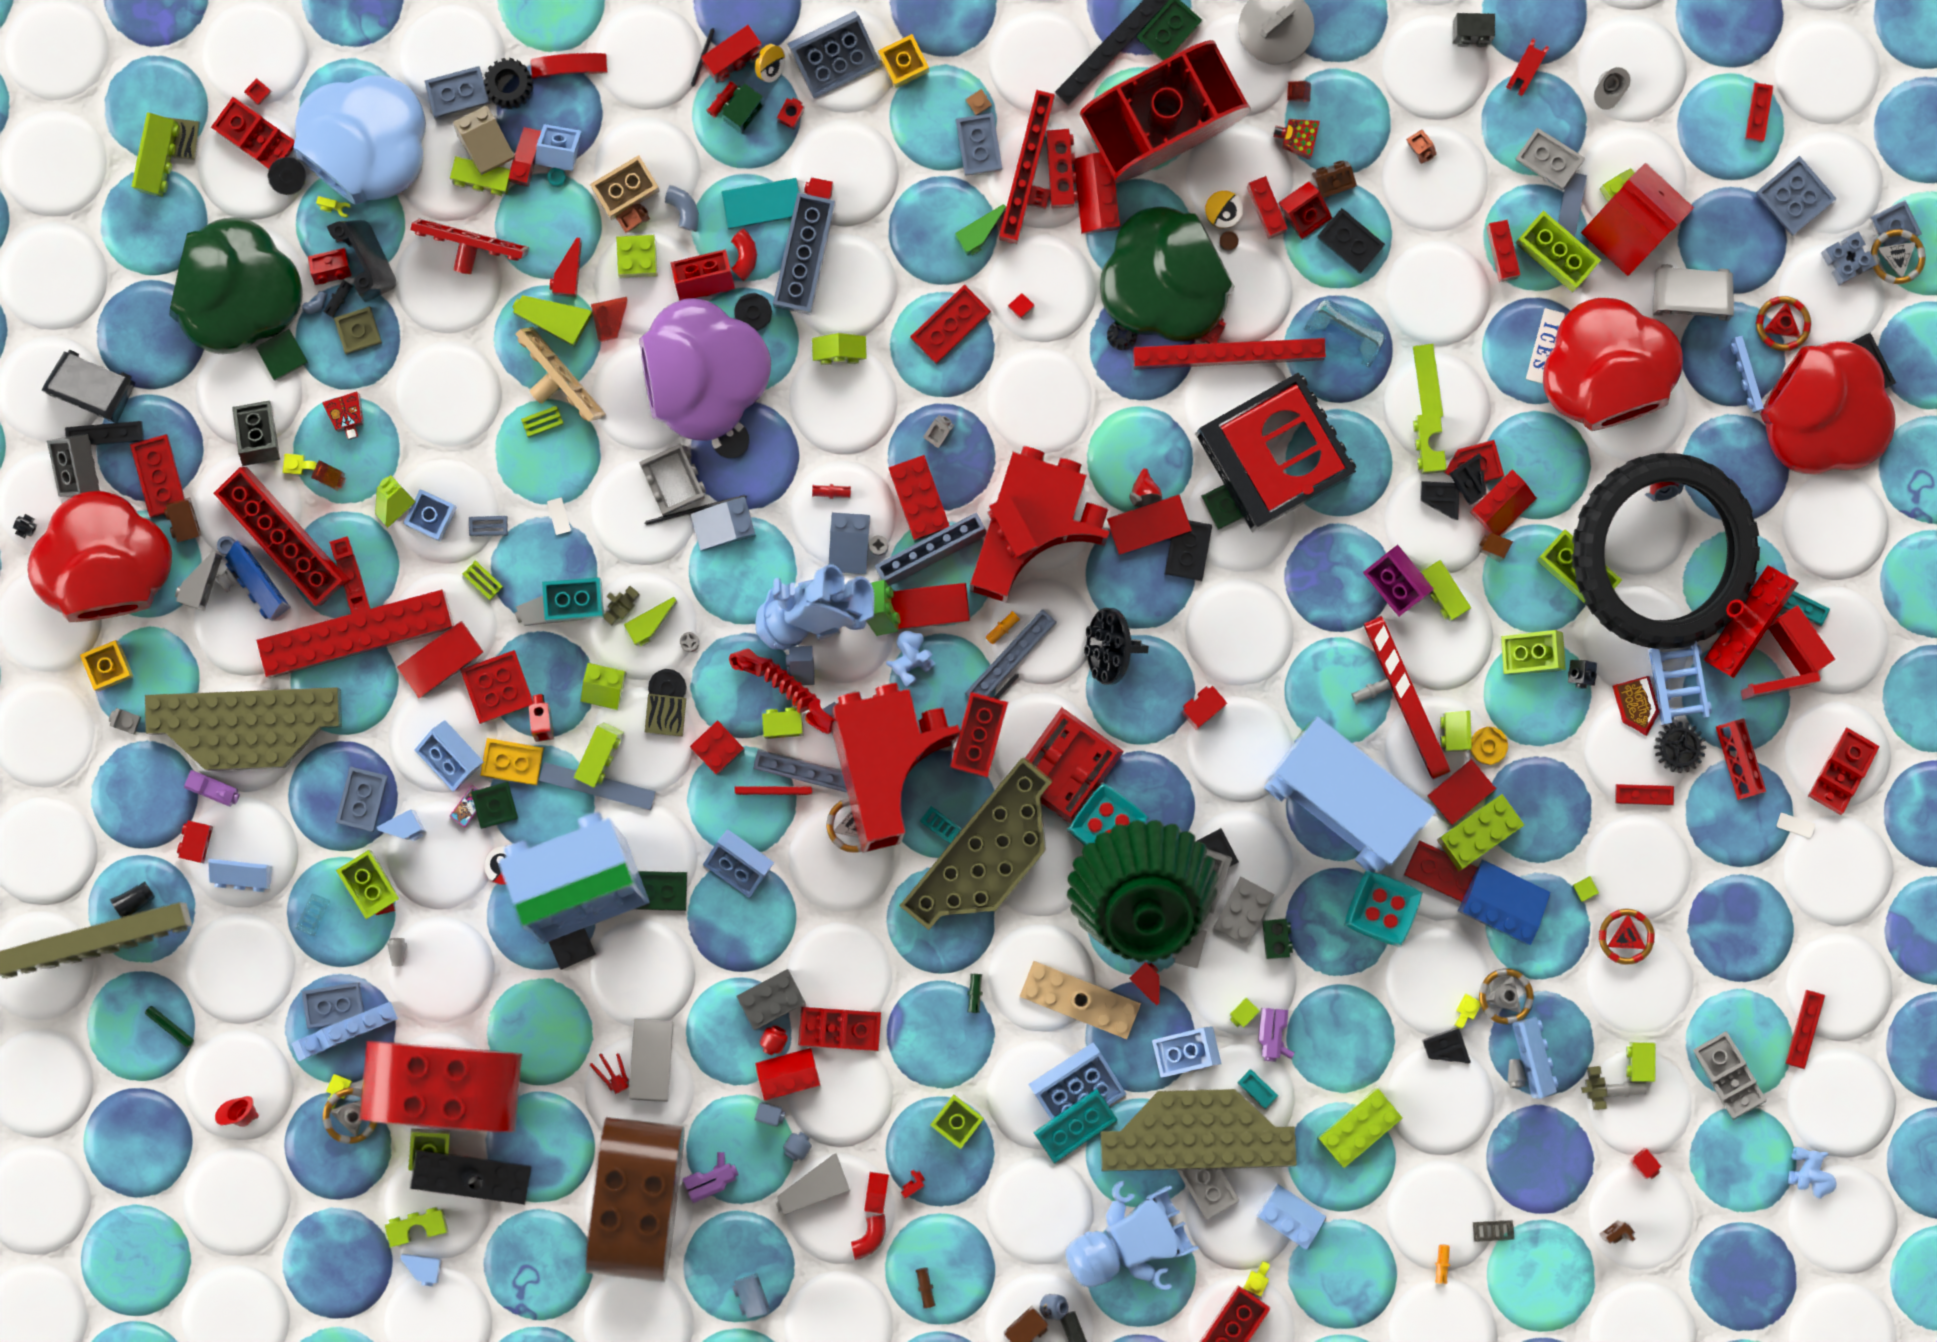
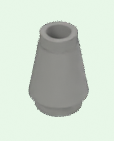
M390 938L387 945L391 966H403L407 945L405 938Z
M1509 1060L1507 1083L1510 1084V1088L1525 1087L1527 1080L1521 1060Z

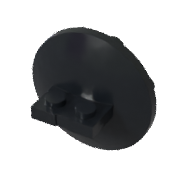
M1102 608L1095 614L1090 626L1086 628L1087 640L1084 654L1087 656L1092 677L1101 684L1113 685L1124 677L1129 666L1131 653H1148V645L1142 644L1141 640L1132 639L1124 615L1116 608Z

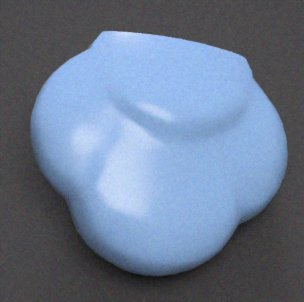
M371 75L350 83L336 82L326 84L312 92L302 103L296 116V139L293 148L297 158L351 203L356 205L367 200L389 198L410 187L419 175L423 163L421 142L426 127L424 111L417 96L408 86L399 80L386 76Z

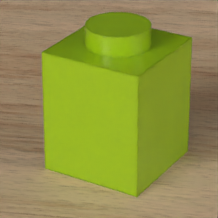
M1245 997L1229 1013L1231 1016L1229 1020L1236 1027L1241 1025L1244 1028L1260 1010Z

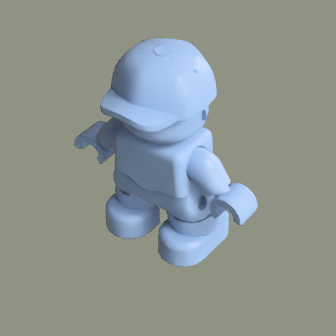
M831 564L818 569L813 581L805 582L796 588L795 583L785 585L781 583L779 578H775L773 588L769 590L766 602L758 608L756 614V633L769 648L786 650L789 647L801 644L809 632L820 634L829 629L842 626L852 630L864 629L866 621L874 617L873 587L868 579L861 576L845 584L841 570Z
M1124 1181L1117 1182L1112 1188V1195L1116 1201L1112 1202L1106 1214L1108 1224L1106 1232L1108 1236L1103 1232L1095 1231L1086 1232L1084 1235L1074 1239L1066 1248L1068 1267L1077 1282L1086 1287L1110 1282L1112 1277L1118 1274L1121 1263L1123 1267L1128 1268L1134 1278L1146 1281L1152 1280L1153 1285L1161 1290L1170 1289L1172 1286L1169 1283L1162 1285L1159 1282L1160 1274L1167 1273L1168 1269L1161 1268L1155 1271L1154 1267L1145 1262L1152 1259L1177 1258L1199 1249V1246H1193L1184 1230L1185 1222L1172 1227L1168 1218L1180 1213L1179 1210H1176L1168 1195V1190L1172 1189V1187L1166 1186L1148 1195L1129 1215L1124 1217L1126 1205L1124 1204L1132 1200L1135 1195L1128 1194L1127 1197L1123 1198L1119 1194V1189L1124 1186Z

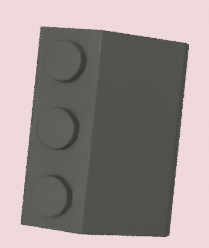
M88 434L47 440L58 497L75 496L76 494L88 491H100Z

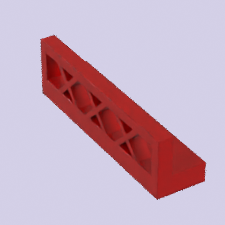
M1742 718L1715 726L1737 799L1766 792L1745 719ZM1730 727V739L1725 737L1723 728ZM1731 745L1737 750L1735 757L1730 755L1729 749ZM1736 764L1742 766L1743 772L1741 776L1735 771ZM1742 782L1747 784L1749 793L1742 794L1740 787Z

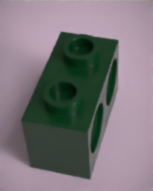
M1287 919L1263 920L1265 958L1290 957V953H1293L1292 941L1289 942L1288 934H1291V923L1287 922ZM1276 923L1282 926V932L1279 935L1274 934L1272 931V927ZM1276 943H1281L1284 946V951L1281 954H1277L1274 951Z

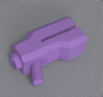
M193 770L190 771L184 785L185 789L229 807L233 804L236 805L240 796L237 788Z
M1261 1008L1258 1041L1262 1045L1261 1056L1265 1057V1061L1276 1062V1058H1280V1054L1292 1059L1295 1052L1285 1048L1283 1041H1281L1282 1030L1287 1027L1288 1010L1275 1009L1274 1014V1009Z
M717 1152V1165L714 1166L712 1171L705 1174L696 1172L683 1178L687 1190L712 1179H716L688 1192L692 1202L695 1203L723 1191L726 1184L736 1180V1176L739 1174L735 1165L731 1166L730 1163L725 1165V1152Z

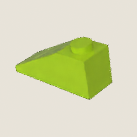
M675 597L624 624L636 646L640 645L641 647L650 642L649 638L654 636L677 603Z

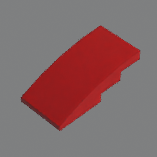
M234 97L231 98L211 126L213 130L268 169L275 160L288 157L294 150V139Z
M966 583L893 591L891 603L895 612H898L900 616L898 630L970 621Z
M460 621L397 668L418 698H421L449 677L458 673L460 669H463L484 652L463 621Z
M1846 727L1820 771L1808 797L1842 815L1861 780L1865 777L1880 746Z
M801 1007L798 1045L879 1051L881 1012Z

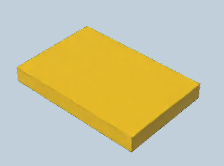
M487 738L480 776L537 786L544 748Z

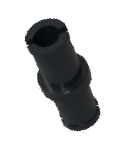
M343 279L335 294L332 293V298L323 312L334 318L341 304L346 302L344 299L353 285Z

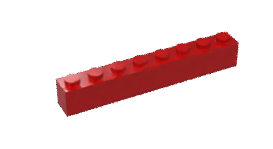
M1036 90L999 234V240L1018 244L1055 94Z

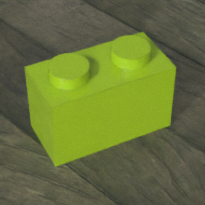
M1629 1042V1046L1626 1047V1057L1629 1058V1066H1626V1077H1629V1081L1655 1082L1656 1043Z

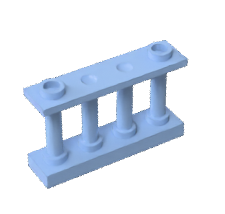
M1697 641L1689 649L1664 653L1659 651V649H1649L1661 725L1672 723V719L1677 716L1701 712L1703 718L1710 717L1709 713H1712L1710 701L1707 702L1699 657L1702 656L1701 646L1697 645ZM1692 656L1694 667L1667 672L1662 668L1664 660ZM1690 675L1696 676L1697 686L1675 690L1666 689L1665 681L1667 679ZM1699 694L1700 705L1678 709L1669 708L1668 700H1671V698Z

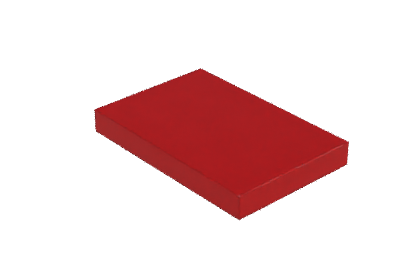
M1470 759L1428 794L1427 797L1446 820L1453 825L1496 788L1475 762Z

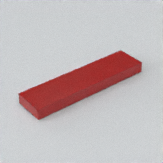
M735 786V794L811 795L812 787Z
M1805 990L1785 1064L1805 1069L1823 1006L1824 994Z

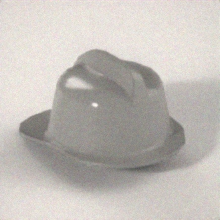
M1615 67L1601 74L1594 91V100L1599 108L1604 110L1613 108L1627 91L1631 79L1626 69Z

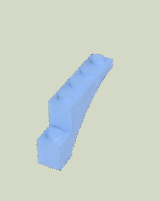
M390 1001L292 1043L298 1061H302L393 1022L398 1018Z

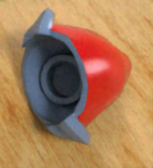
M1677 482L1650 485V492L1646 493L1645 496L1654 502L1669 500L1682 492L1684 484Z

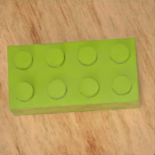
M1501 794L1442 835L1437 841L1458 871H1460L1523 827L1524 823L1504 795Z
M1375 1088L1317 1138L1340 1166L1345 1168L1402 1120L1403 1117L1382 1092Z

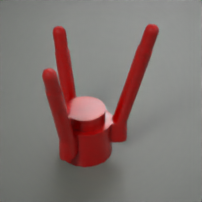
M619 1053L616 1054L622 1077L620 1074L615 1076L603 1054H599L611 1076L610 1082L593 1063H590V1067L605 1082L610 1091L613 1090L617 1094L629 1087L627 1084L629 1079L626 1076Z

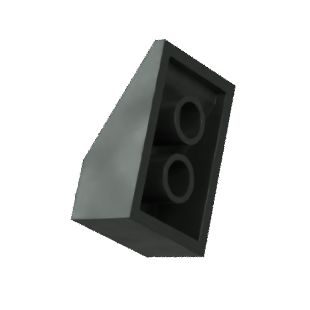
M270 400L232 407L238 454L242 466L280 460Z

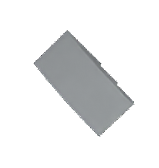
M634 1019L629 1100L668 1102L673 1021Z
M1727 1031L1693 1050L1732 1120L1767 1102V1099L1757 1085V1081L1747 1067L1746 1061Z

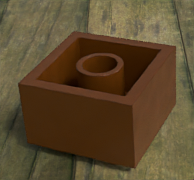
M1031 1306L1003 1332L1010 1342H1033L1032 1340L1036 1336L1040 1338L1048 1331L1046 1328L1048 1322Z

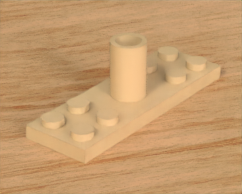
M533 327L520 329L516 333L518 342L523 347H527L531 352L530 356L532 359L539 362L548 372L530 389L531 395L539 403L543 404L561 388L567 395L569 403L580 410L579 414L584 420H598L606 414Z
M1036 961L1032 963L1019 996L1124 1039L1128 1038L1141 1003ZM1079 993L1087 998V1002L1082 1007L1075 1004V996Z

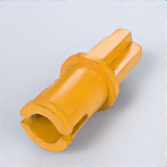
M1011 611L1005 619L997 622L998 625L986 635V639L991 644L996 643L1005 633H1009L1008 630L1020 621V618Z
M1441 1244L1438 1246V1257L1435 1263L1437 1266L1435 1283L1442 1284L1443 1282V1284H1448V1267L1451 1265L1449 1264V1245Z

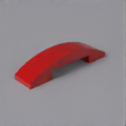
M571 53L530 59L532 78L551 77V75L577 73H608L606 53Z
M348 536L330 541L329 543L337 566L349 579L344 584V589L351 614L370 609L362 576Z

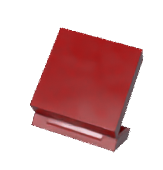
M1645 162L1581 231V234L1624 274L1629 276L1694 207Z
M1798 605L1774 619L1768 629L1800 675L1755 685L1751 683L1747 688L1740 691L1742 700L1811 686L1821 681L1818 671L1835 660V657Z

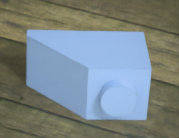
M409 1254L401 1255L400 1259L417 1281H422L421 1285L433 1286V1283H438L442 1259Z

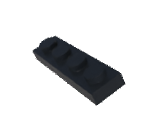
M142 421L65 427V437L88 434L91 445L144 440Z

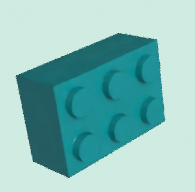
M600 577L542 582L544 619L546 622L604 618L602 579Z

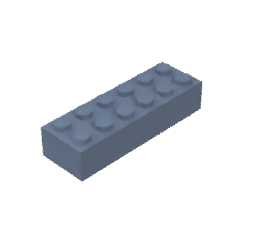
M797 193L774 296V307L811 315L834 213L835 200Z

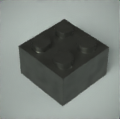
M1456 14L1453 20V44H1457L1459 47H1467L1469 44H1476L1477 47H1487L1488 44H1491L1495 37V14Z

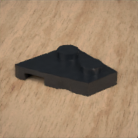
M1480 453L1449 473L1469 505L1474 504L1487 495L1484 484V472L1481 471L1480 459H1482Z
M1421 481L1420 501L1451 519L1458 520L1460 490L1457 485L1449 482Z
M1459 1027L1422 1040L1429 1059L1471 1063Z

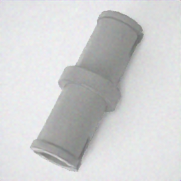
M1384 678L1372 685L1370 683L1367 684L1365 688L1351 693L1357 705L1369 698H1376V695L1391 689V685L1388 679Z
M1624 1082V1084L1606 1085L1608 1097L1621 1095L1629 1097V1095L1647 1094L1646 1082Z

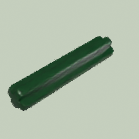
M149 1006L146 1009L145 1015L186 1048L193 1044V1038L156 1008Z

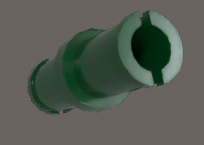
M970 974V989L967 991V995H969L967 1012L980 1013V996L983 995V992H981L982 974Z

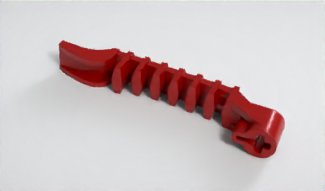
M749 648L730 654L729 662L734 670L746 671L757 677L764 675L766 682L772 681L773 688L779 687L781 694L786 693L787 699H792V704L794 707L797 706L798 713L810 711L806 714L805 719L811 726L826 734L832 732L831 727L835 719L821 708V700L816 698L815 694L809 692L808 688H804L801 682H797L793 676L788 675L786 670H782L779 664L776 665L773 659L759 657Z

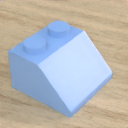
M544 124L536 146L535 164L573 171L577 159L581 131Z
M412 809L376 827L378 831L413 841L423 837L422 833L426 831L416 811Z

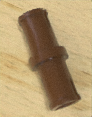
M928 1267L916 1269L919 1282L918 1291L921 1292L923 1308L936 1306Z

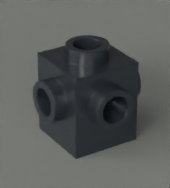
M1570 660L1568 683L1575 684V688L1587 689V685L1595 686L1597 663L1586 660Z

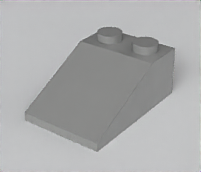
M211 552L182 582L181 587L178 586L175 593L176 601L205 611L222 556Z

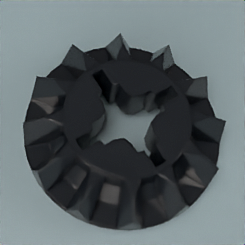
M1113 322L1107 331L1109 344L1117 350L1131 348L1137 340V333L1128 331L1125 335L1126 340L1123 338L1116 340L1119 335L1118 329L1122 332L1127 331V329Z

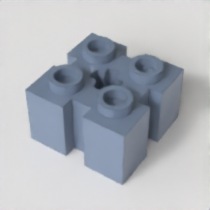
M1859 231L1842 240V245L1837 242L1821 252L1827 265L1833 264L1835 270L1832 274L1838 285L1853 279L1857 275L1856 271L1860 275L1877 265L1870 251L1864 252L1862 247L1866 244ZM1848 255L1852 258L1851 261L1846 260Z

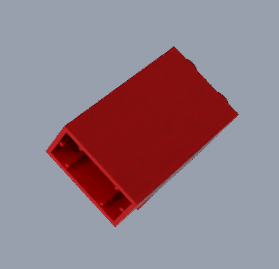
M1023 446L1021 454L1012 452L997 501L1008 495L1011 496L1037 548L1017 559L1014 555L1010 556L1006 548L1009 544L1005 538L1001 539L997 529L999 526L997 522H992L991 520L970 583V592L1006 603L1012 585L1020 571L1031 559L1044 550L1070 542H1087L1105 546L1109 531L1102 528L1108 512L1107 508L1086 502L1081 520H1073L1087 476L1080 473L1082 464L1066 458H1060L1056 466L1043 461L1045 455L1043 451Z
M898 683L875 688L876 694L873 697L863 700L860 692L841 695L837 698L838 703L833 706L831 717L835 719L831 730L862 853L901 843L905 829L901 816L900 800L905 778L922 759L935 751L953 746L960 733L958 725L948 727L944 708L931 709L921 713L922 719H919L917 722L910 690L899 691Z

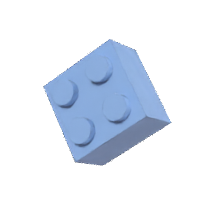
M420 489L415 498L416 502L411 506L403 524L441 542L457 507Z

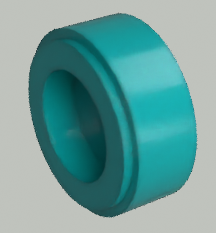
M552 168L548 171L547 180L552 186L560 187L565 184L567 176L564 170Z

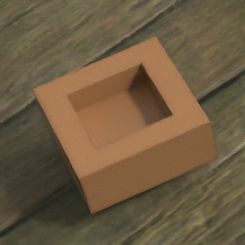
M982 89L966 98V102L975 116L992 106Z

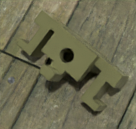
M629 586L625 590L626 593L624 595L619 592L617 596H614L609 592L606 596L611 600L607 606L611 610L604 614V619L611 626L619 617L623 620L635 606L633 602L640 594L633 587Z
M1601 1066L1587 1067L1588 1079H1585L1586 1087H1581L1582 1093H1587V1099H1592L1593 1110L1607 1109L1606 1101H1604L1603 1097L1608 1095L1605 1077H1600V1074H1602Z

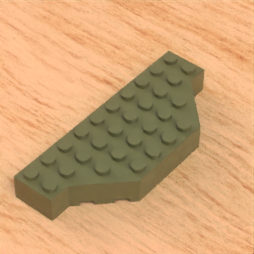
M334 687L145 695L146 734H167L202 768L208 771L286 768L291 760L303 750L322 728L342 727L341 689Z
M1023 756L899 906L928 930L944 915L996 911L1046 850L1041 795L1053 780Z
M179 902L0 950V976H2V979L17 977L18 972L28 974L36 972V968L51 969L59 967L60 963L74 964L81 962L83 958L93 959L100 957L102 953L111 954L119 952V948L130 949L137 947L138 943L144 944L154 941L153 938L169 936L168 932L171 931L173 933L187 931V927L192 926L187 903Z
M1236 1089L1158 1091L1121 1131L1100 1132L1101 1172L1296 1166L1295 1126L1275 1127Z

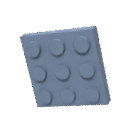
M1800 155L1755 193L1792 236L1837 199Z

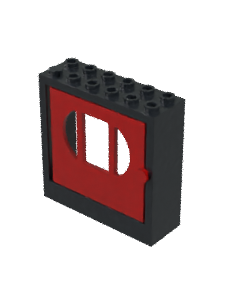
M1299 372L1203 425L1195 433L1252 533L1349 479L1356 472L1354 461L1352 458L1349 459L1345 453L1347 451L1345 445L1336 438L1337 432L1332 425L1329 426L1325 411L1318 407L1316 403L1318 402L1317 397L1313 392L1310 393L1307 388L1308 382L1303 375L1300 376ZM1291 384L1293 385V386L1289 387L1288 389H1286V390L1280 392L1279 394L1273 396L1272 398H1270V399L1264 401L1263 403L1257 405L1256 407H1254V408L1248 410L1247 412H1245V413L1239 415L1238 417L1232 419L1231 421H1229V422H1227V423H1225V424H1223L1222 426L1219 427V425H1220L1221 423H1223V422L1229 420L1230 418H1232V417L1236 416L1237 414H1239V413L1245 411L1246 409H1248V408L1252 407L1253 405H1255V404L1261 402L1262 400H1264V399L1268 398L1269 396H1271V395L1277 393L1278 391H1280V390L1286 388L1287 386H1289V385H1291ZM1292 411L1300 415L1268 435L1262 436L1264 423L1274 413ZM1301 422H1305L1317 444L1285 463L1278 465L1266 442ZM1316 451H1321L1320 460L1315 469L1310 473L1302 476H1291L1283 472L1284 469ZM1341 470L1343 471V472L1339 473L1338 475H1336V476L1330 478L1329 480H1327V481L1323 482L1322 484H1320V485L1316 486L1315 488H1313V486H1315L1316 484L1322 482L1323 480H1325V479L1331 477L1332 475L1338 473V472L1341 471ZM1302 492L1304 493V494L1300 495L1299 497H1297V498L1291 500L1290 502L1284 504L1283 506H1281V507L1277 508L1276 510H1274V511H1272V512L1269 513L1270 510H1272V509L1276 508L1277 506H1279V505L1285 503L1286 501L1292 499L1293 497L1299 495L1300 493H1302Z

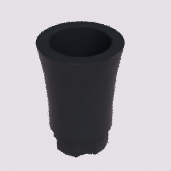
M143 882L139 886L136 885L130 890L111 898L110 901L120 917L123 918L135 913L155 898L147 883Z

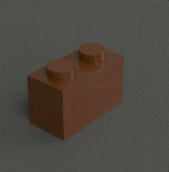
M190 497L166 505L167 509H164L167 520L171 521L172 527H170L172 538H176L177 543L201 535Z

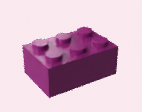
M1398 544L1363 572L1398 617L1434 590Z

